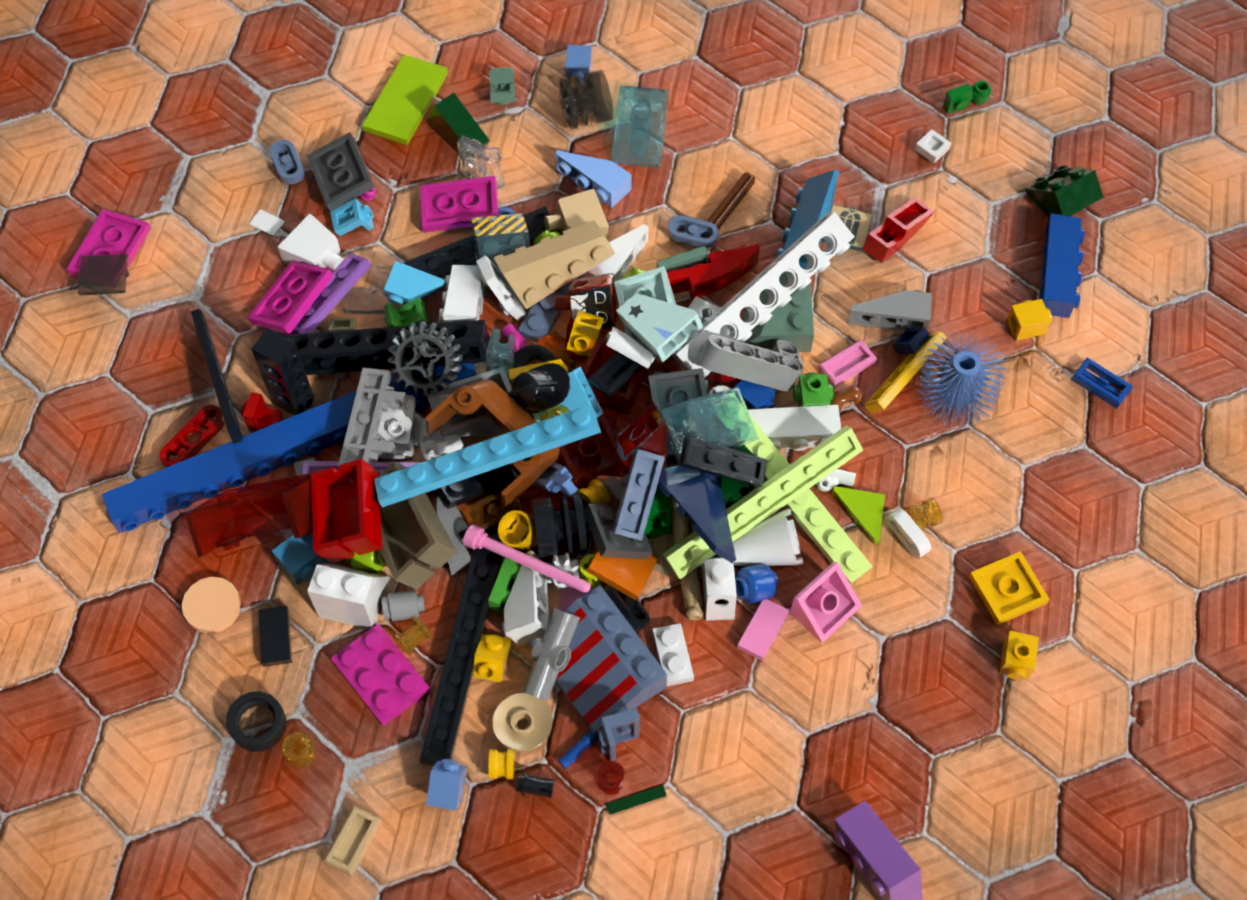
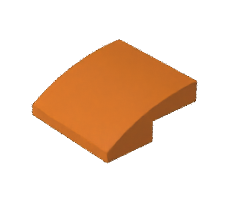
M597 550L586 572L636 600L641 594L657 562L658 556L652 553L648 559L601 557L599 550Z

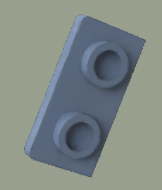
M628 707L619 708L613 711L612 715L601 718L602 728L597 729L599 735L598 743L602 756L608 755L610 763L616 762V744L640 738V717L637 708L630 710Z

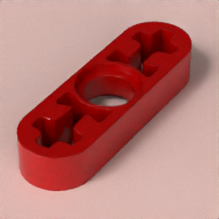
M207 405L203 407L161 449L159 457L165 468L194 457L223 428L225 421L218 406ZM209 416L212 417V418L216 416V420H215V421H212V420L207 421L206 418L209 417ZM191 433L200 434L198 441L195 443H187L185 441L186 437ZM172 454L173 456L178 455L179 458L177 460H169L168 457Z

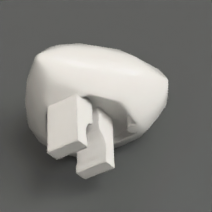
M424 426L420 435V449L426 461L463 448V443L459 436L442 437L439 429L430 437L426 433V426Z

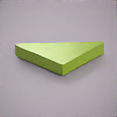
M834 486L833 495L847 508L846 511L873 540V543L878 545L885 494Z

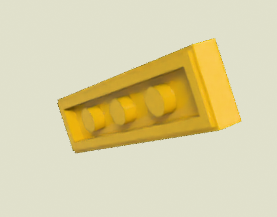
M942 331L929 334L930 337L915 354L909 353L865 403L864 407L869 413L884 410L924 365L923 363L928 360L929 355L930 357L933 355V350L939 348L937 344L941 345L944 342L943 340H946L947 337Z

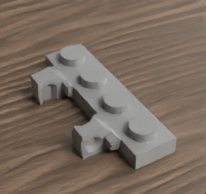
M370 368L362 369L338 465L357 459H363L369 465L371 461H378V457L381 459H394L396 452L394 442L380 440V436L377 433L383 411L387 412L388 407L406 410L408 399L405 392H397L394 387L389 386L391 380L390 371Z

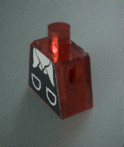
M614 273L573 280L569 288V294L556 295V310H570L573 324L579 310L602 317L604 321L601 329L612 330L617 322Z

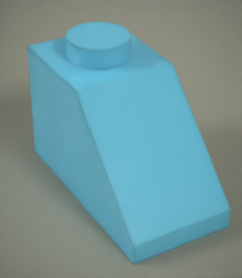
M395 261L384 288V296H387V300L396 305L406 304L418 297L422 300L443 291L445 280Z

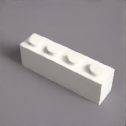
M838 405L746 410L778 450L793 449L795 451H802L807 448H814L841 429ZM729 437L730 445H735Z

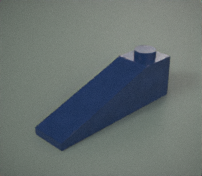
M680 465L663 468L657 484L666 497L670 498L672 496L679 504L676 509L681 515H684L695 524L693 529L714 553L733 563L736 560L722 489L715 480L717 476Z

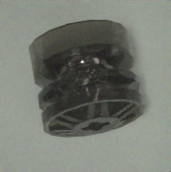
M603 70L585 72L584 85L581 84L577 75H572L571 84L567 77L559 79L560 105L571 130L578 128V118L581 125L586 127L588 125V114H591L596 124L613 120L612 99Z

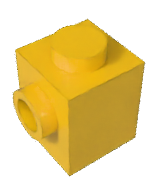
M1042 299L1034 301L1025 300L1019 304L1012 305L1007 322L1015 340L1018 341L1045 335L1052 322V315L1049 308L1045 307Z
M579 310L573 324L567 350L573 351L580 356L587 355L592 357L604 318Z
M1009 631L1003 642L999 673L1006 674L1014 680L1029 679L1035 670L1039 637Z

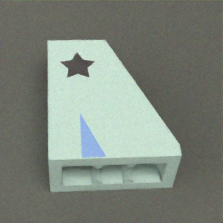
M638 293L625 300L621 307L616 310L622 323L662 362L703 328L699 315L695 310Z

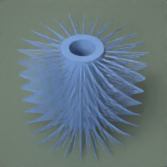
M960 336L961 349H963L962 339H961V336ZM978 338L971 352V345L968 351L966 343L962 352L960 346L958 348L957 343L955 344L957 347L956 351L952 348L951 344L946 343L949 349H952L954 355L942 346L940 348L949 354L948 357L946 354L944 356L936 350H933V353L939 354L947 361L936 359L934 356L930 357V355L928 357L929 360H936L944 366H937L935 363L933 365L932 362L928 363V361L926 366H924L926 368L922 372L924 374L921 379L930 382L933 380L939 384L931 385L928 384L929 382L921 381L919 385L929 388L932 386L933 388L936 387V389L930 391L931 389H918V391L929 394L928 392H938L940 394L920 398L927 400L926 398L944 397L929 404L935 405L938 401H944L938 407L940 408L944 405L946 406L944 407L945 409L949 408L946 420L952 407L954 408L951 419L955 410L956 421V408L959 418L960 412L962 416V407L964 415L965 412L966 415L968 414V411H966L968 407L970 414L972 412L973 416L978 417L974 409L972 410L970 405H968L969 403L971 406H975V410L977 409L985 414L981 408L979 409L976 406L975 402L979 403L980 406L982 405L990 409V406L983 404V402L981 403L977 399H984L989 403L990 401L994 403V399L984 398L979 393H986L996 398L995 392H998L996 386L1001 385L999 381L1001 379L995 378L996 380H993L986 376L996 375L1003 378L1004 374L999 372L995 374L991 371L988 372V370H1006L1007 368L984 366L988 363L1004 361L991 360V362H981V360H986L995 355H987L979 359L986 352L983 351L981 354H977L976 351L974 352ZM936 367L940 369L942 372H934L933 370L931 371L930 368ZM927 374L933 376L932 374L938 375L940 378L933 379L930 376L928 377ZM984 381H993L996 384H993L995 386H991L989 384H986ZM982 387H990L993 391L986 392Z

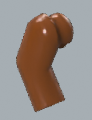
M849 386L837 391L833 396V400L830 401V405H838L840 413L846 402L860 403L864 398V394L859 391V387Z

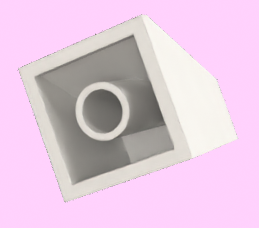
M339 564L316 565L307 592L319 618L371 629L376 625L382 607V597L386 595L391 577Z

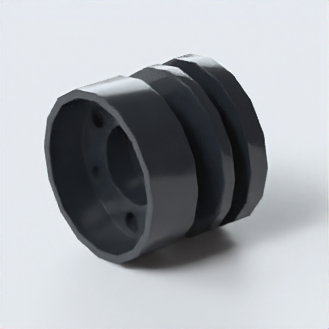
M580 493L573 494V507H568L566 495H562L560 509H554L550 497L532 499L539 558L551 557L554 554L558 556L560 542H565L568 553L573 554L572 541L578 540L580 553L587 552L588 538L590 536L589 524L585 517V507Z

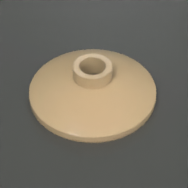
M517 693L505 698L497 706L493 715V730L497 739L502 745L509 749H514V751H530L539 747L546 741L552 729V715L547 704L542 699L527 693ZM522 721L529 724L524 730L517 727Z

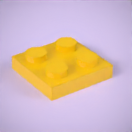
M1021 551L975 570L969 575L971 582L997 625L1041 607L1050 600Z

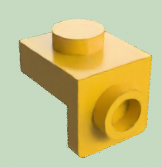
M483 633L474 657L473 676L475 678L495 682L502 681L504 664L511 648V638Z

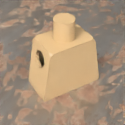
M595 189L559 199L554 215L544 217L546 231L560 230L561 235L563 231L595 220L605 237L609 229Z

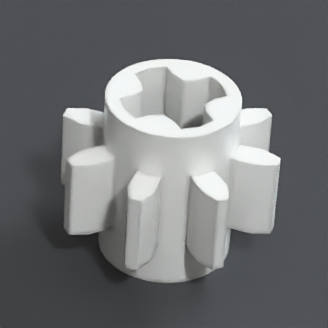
M568 553L559 556L554 554L551 564L547 563L581 578L578 570V560L571 561ZM546 576L547 583L554 582L557 590L567 587L572 588Z

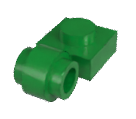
M978 81L972 87L968 83L949 90L946 93L943 108L949 114L954 111L964 110L969 106L971 100L977 105H982L989 100L991 87L986 81Z

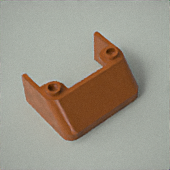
M481 380L456 389L425 417L426 433L430 437L456 413L469 415L477 409H481L505 434L537 423L504 390L491 380ZM559 447L512 463L520 475L501 492V506L504 509L556 462L559 456Z

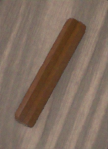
M748 172L743 173L708 218L707 222L713 223L719 230L754 185V175Z

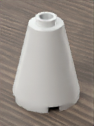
M783 510L765 519L733 542L736 560L733 562L734 566H751L760 563L767 566L803 564V558L796 557L797 554H800L801 549L793 519L787 520L786 517L791 515V510Z

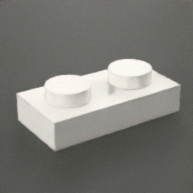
M681 623L654 628L655 646L659 663L667 673V686L694 681Z

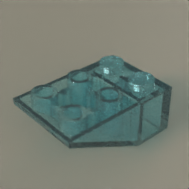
M739 387L687 400L665 408L660 413L662 424L679 465L684 439L687 436L731 449L759 440Z

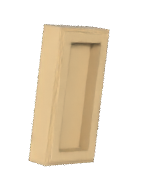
M353 806L325 857L324 863L347 875L353 876L382 820Z

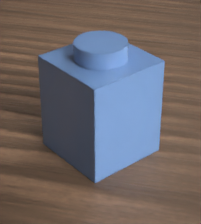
M568 45L565 64L566 83L590 85L592 46Z
M452 759L437 761L431 769L426 805L456 811L463 798L467 766L459 765L458 761Z

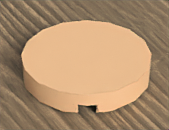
M219 577L204 578L191 585L184 594L182 602L183 615L190 626L199 632H221L231 626L239 616L241 599L234 585L226 579Z

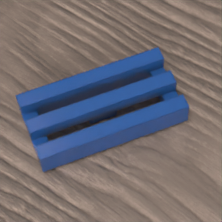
M1088 357L1071 379L1116 409L1133 388L1131 384ZM1086 368L1089 369L1090 371H1092L1093 373L1097 374V375L1100 376V377L1098 378L1097 376H1095V375L1092 374L1091 372L1087 371ZM1108 382L1122 390V392L1108 384Z

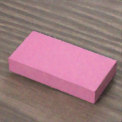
M859 340L819 364L818 371L821 374H827L828 383L832 384L834 389L875 364L877 358L864 342Z
M768 599L762 600L737 648L763 661L790 610Z

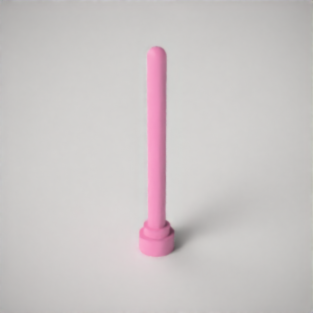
M470 525L464 535L463 545L474 550L486 548L578 591L586 593L590 590L589 582L489 538L484 529L477 525Z

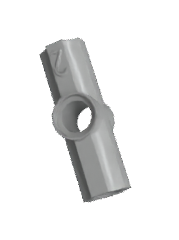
M557 608L554 609L544 637L539 638L533 646L532 660L534 663L523 689L525 693L548 701L558 673L564 670L569 663L571 657L569 644L579 617Z

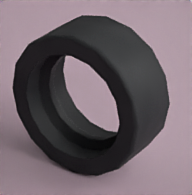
M262 691L249 692L240 696L232 703L227 713L226 726L232 739L241 748L250 752H261L272 748L281 740L286 730L287 718L282 706L272 695ZM255 706L268 707L274 716V723L271 729L266 734L257 738L245 736L239 727L242 715L248 709Z

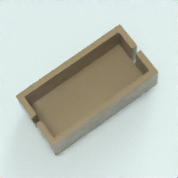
M392 462L378 477L404 469L405 467ZM426 493L382 507L380 504L383 549H380V552L394 580L418 589L435 573L434 567L440 569L457 551Z

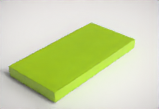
M403 54L363 122V131L408 145L446 79L448 68Z

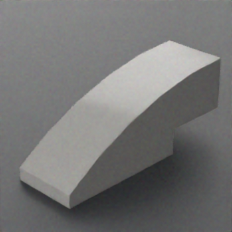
M438 495L436 513L457 551L446 562L449 572L453 577L469 569L471 559L465 545H463V538L468 527L458 507L455 506L447 509Z

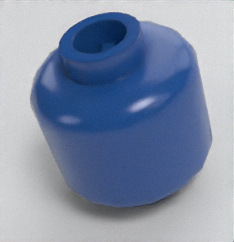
M763 563L744 567L738 571L735 578L736 594L740 599L750 604L770 599L774 596L776 586L778 585L777 574Z

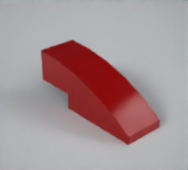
M916 197L912 198L887 215L884 223L868 234L862 249L883 263L922 228L931 218L934 211Z

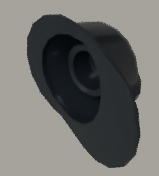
M555 363L544 364L519 374L514 379L512 391L508 392V395L525 412L529 414L539 413L553 408L565 400L570 390V377L561 365Z

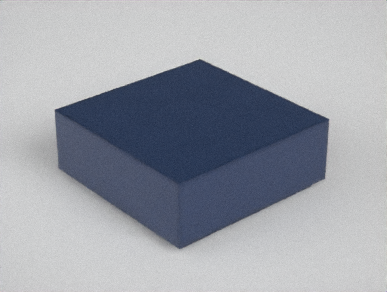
M907 328L892 346L898 353L915 354L930 335L926 329Z

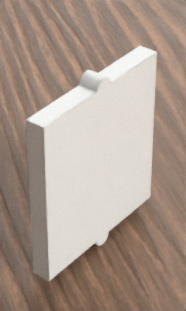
M615 327L612 328L611 332H608L606 336L608 338L607 346L646 368L650 367L655 359L653 357L654 353L643 343Z

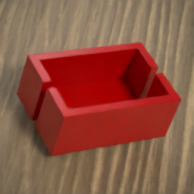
M363 459L338 465L339 470L330 467L311 473L313 549L315 553L330 563L354 557V552L358 555H363L383 549L380 503L374 481L375 478H378V471Z

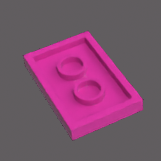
M496 176L420 185L421 218L424 233L472 227L473 222L471 218L499 215Z
M102 209L67 267L68 274L116 289L150 232L151 227L149 223Z
M292 260L248 316V320L252 325L290 334L320 293L326 288V285L333 278V274L327 268Z
M376 624L331 657L333 664L383 727L431 691L427 683L379 624Z

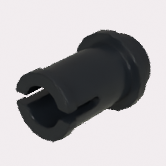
M527 771L525 774L519 773L516 791L521 792V796L527 793L551 799L555 779L528 775L529 772Z

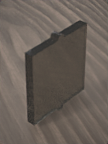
M128 255L82 256L80 272L77 273L79 278V296L126 293L127 277L130 275L128 272Z

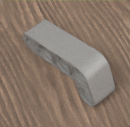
M710 335L697 358L698 363L709 371L786 392L793 388L804 369L797 347L783 339L778 340L773 349L769 350L723 336Z

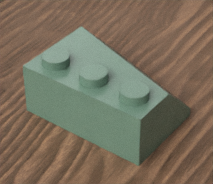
M782 273L779 277V282L783 287L788 284V277L785 273ZM809 283L800 291L796 289L790 295L792 299L782 308L777 306L771 312L772 317L761 326L757 324L751 330L753 334L744 343L772 350L776 342L783 339L794 344L799 352H811L814 339L811 284ZM765 290L759 296L761 303L764 305L769 300L768 293ZM747 309L745 310L742 319L743 322H746L749 319V312Z

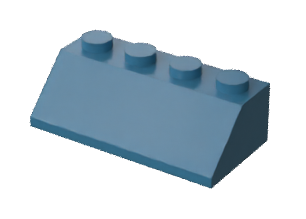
M832 170L808 178L804 189H798L795 202L799 204L797 208H792L789 222L792 225L791 228H786L784 231L782 243H785L784 249L779 248L776 259L823 216L830 213L838 181V170ZM802 255L799 258V265L801 268H806L808 262L806 257Z

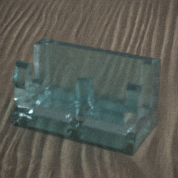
M493 328L486 350V372L503 367L512 387L513 383L509 379L508 369L514 368V353L512 351L515 338L511 334L508 343L502 344L499 342L500 329Z

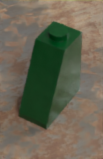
M454 92L434 105L426 121L427 124L466 162L472 157L477 160L487 152L486 147L490 142L489 138Z

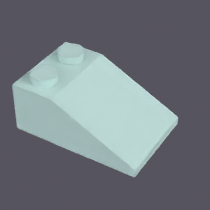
M665 266L614 282L620 307L625 300L630 299L636 293L676 305ZM624 325L625 334H627V335L631 336L632 338H634V339L638 340L639 342H641V341Z

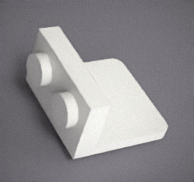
M406 395L408 399L406 410L388 407L387 412L383 411L377 435L380 436L382 441L394 442L396 452L393 460L413 459L414 447L411 433L416 400L412 395Z

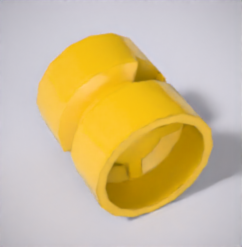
M516 510L507 512L501 518L498 525V534L501 541L509 547L523 551L538 550L534 515Z

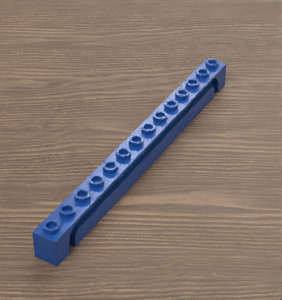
M472 363L460 364L462 368L460 372H455L458 376L455 382L477 375ZM445 365L437 366V376L443 374ZM412 370L418 376L424 377L419 370ZM399 373L391 376L390 387H394L397 392H405L406 395L415 397V411L419 413L425 407L430 406L427 397L423 393V389L418 394H414L413 386L404 390L406 382L403 379L401 382H396L395 380ZM357 391L243 436L244 439L241 442L235 444L232 441L103 493L102 497L112 523L119 533L132 531L143 523L159 520L177 509H186L194 502L204 498L215 497L219 492L228 488L239 487L245 481L255 477L266 476L272 470L279 467L290 466L301 458L317 455L323 449L330 446L343 444Z

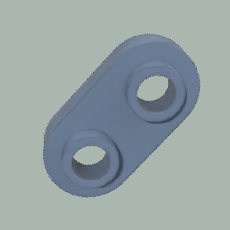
M288 140L274 142L270 147V155L281 181L286 184L300 182L304 177V169L293 143Z
M678 215L671 218L668 223V235L676 242L695 247L705 246L706 248H711L717 243L718 229L711 222Z

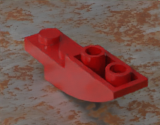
M759 244L742 245L739 248L726 251L719 250L708 255V264H696L689 268L667 271L673 294L688 291L690 299H694L696 296L702 297L729 286L743 277L758 263Z

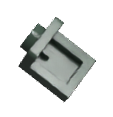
M512 67L490 68L491 103L507 105L510 102H515L514 69Z

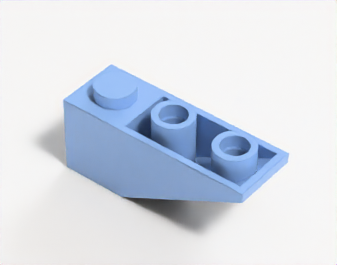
M558 150L555 152L557 171L561 175L572 179L582 190L595 189L600 203H605L610 208H613L631 191L632 175L613 161Z

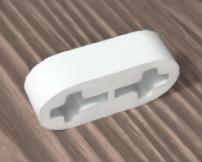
M899 508L887 516V522L891 530L915 558L919 559L931 551V544L928 538L903 509Z

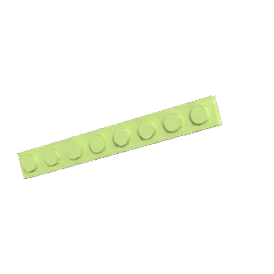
M733 394L710 409L713 418L738 448L744 444L755 456L767 459L765 482L790 465ZM810 489L785 505L787 509L791 510L792 516L831 564L834 561L838 562L850 585L873 567Z
M847 425L764 482L761 487L754 489L727 508L726 512L732 541L737 540L862 452L863 449L852 428ZM694 531L664 552L663 556L674 574L681 579L703 564L705 559H710L716 553Z

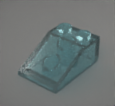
M620 85L611 161L616 164L661 168L669 109V90Z

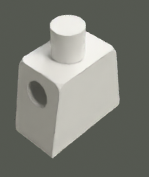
M311 214L278 246L282 262L288 265L293 260L323 268L329 267L335 271L344 261V258L339 256L340 247L336 236Z
M724 558L705 559L701 571L706 621L734 619L736 608L734 563ZM723 599L727 603L716 604L715 601Z

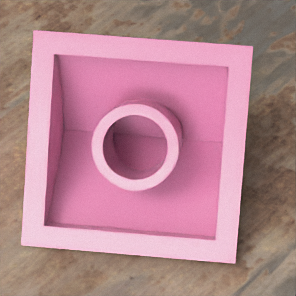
M834 561L794 597L790 614L817 640L824 642L862 604L838 562Z

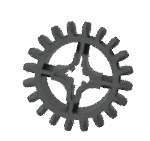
M425 321L419 324V328L415 323H411L409 330L402 328L399 331L400 336H395L392 339L395 345H391L388 351L393 355L388 358L387 362L395 364L390 369V373H399V376L395 379L396 382H401L402 379L406 382L404 390L413 386L414 394H418L421 389H423L425 396L429 394L430 389L435 394H439L440 386L448 389L451 386L450 381L455 382L458 378L455 372H460L462 366L456 362L461 361L463 357L454 352L460 349V345L451 344L455 336L452 334L447 338L444 335L447 331L445 327L438 332L436 331L437 324L434 322L430 325L429 329ZM423 339H427L434 342L439 346V348H433L429 346L427 341ZM413 341L414 356L406 361V346L408 342ZM422 355L423 357H433L429 362L427 360H418ZM445 356V370L443 374L437 376L436 361ZM412 370H419L424 377L418 376Z

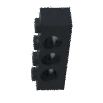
M267 328L252 346L251 350L272 403L295 416L307 411L311 407L314 395L296 343Z

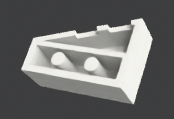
M452 265L451 275H446L445 288L447 292H443L442 306L444 309L440 308L439 323L479 320L483 310L485 284L478 275V272L481 271L479 266Z

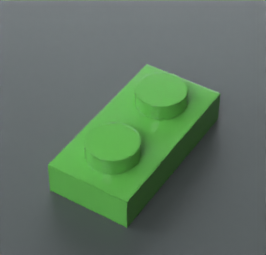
M506 557L488 599L490 611L497 614L502 613L510 595L513 582L516 580L521 568V564Z

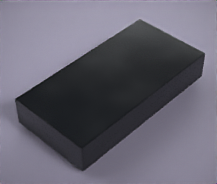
M617 351L589 378V384L610 399L643 366Z
M280 606L259 609L262 666L292 663L288 607Z

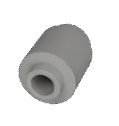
M413 589L389 593L388 596L382 597L384 619H392V622L420 618V612L425 611L423 594L417 595V590Z

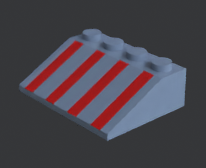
M600 585L577 599L565 610V612L579 617V621L569 644L571 650L569 663L564 670L558 673L555 681L593 734L598 732L597 729L602 728V717L612 715V712L619 708L628 707L629 710L634 709L667 688V673ZM537 640L529 643L532 649Z

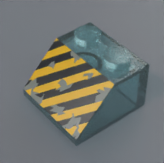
M522 213L471 218L476 263L477 260L486 256L497 265L494 259L495 256L501 254L507 256L515 253V249L522 246L530 247L529 232Z

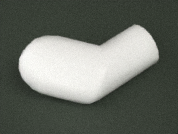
M836 469L816 483V486L823 492L831 490L838 484L853 487L856 473Z

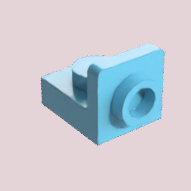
M356 198L330 211L334 232L339 236L361 225L368 231L374 229L372 210L368 205L362 204Z

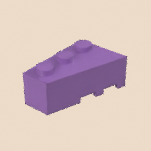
M866 801L835 819L836 833H834L837 843L843 850L846 849L855 866L863 874L879 900H923L921 869Z

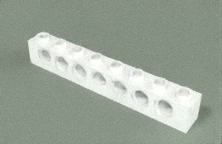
M835 212L826 214L703 324V328L671 356L684 371L703 368L697 361L700 347L706 343L710 335L720 336V329L724 325L730 331L728 338L740 342L746 341L753 334L751 330L757 324L760 326L765 324L772 317L771 312L777 306L779 308L785 306L792 299L790 295L796 289L800 291L811 282L810 277L816 271L818 273L822 272L831 264L829 260L835 254L839 256L850 247L849 242L854 238V235ZM821 238L827 243V248L824 252L818 246ZM802 255L806 257L808 262L805 269H802L799 265V258ZM782 273H785L788 277V284L785 287L779 282V277ZM763 290L769 296V300L765 305L759 299L760 293ZM742 308H746L749 312V319L746 322L740 319ZM703 368L704 377H706L711 371Z

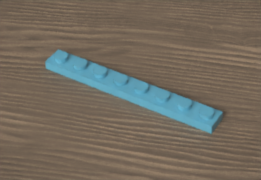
M590 404L375 478L378 501L382 507L601 433L593 406Z

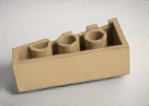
M595 220L563 231L561 236L550 239V237L541 239L539 244L528 248L522 246L515 249V253L507 256L501 254L495 256L494 259L524 307L528 309L615 255V252Z

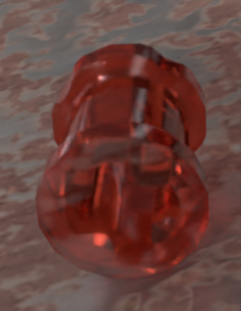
M611 760L599 766L597 771L599 789L606 795L618 794L624 787L623 767L620 763ZM607 774H613L614 782H608Z

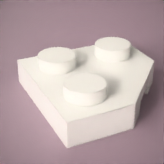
M486 256L477 260L481 270L478 272V275L486 286L489 285L499 299L503 312L507 316L512 315L518 321L526 317L527 314L518 296L504 277L500 268Z

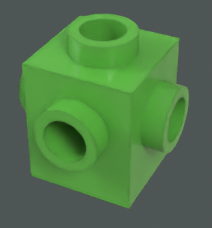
M811 372L799 376L797 385L793 386L794 402L798 401V407L830 405V401L833 400V386L828 384L827 374Z

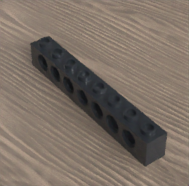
M485 320L436 323V331L439 332L445 327L447 331L444 335L447 338L452 334L455 336L451 344L460 345V349L454 353L462 355L463 359L456 363L487 362L490 338ZM409 326L283 336L296 343L306 375L362 371L363 368L383 370L391 369L395 365L387 362L388 358L393 355L388 351L391 345H395L392 339L395 336H400L399 331L402 328L409 330ZM423 339L427 341L429 346L433 348H439V346L434 342L427 339ZM413 341L408 342L406 346V361L414 356ZM422 355L418 360H427L429 362L433 357H423ZM445 356L436 361V366L446 364Z

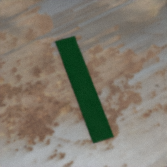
M662 785L606 805L611 815L665 797L667 794Z

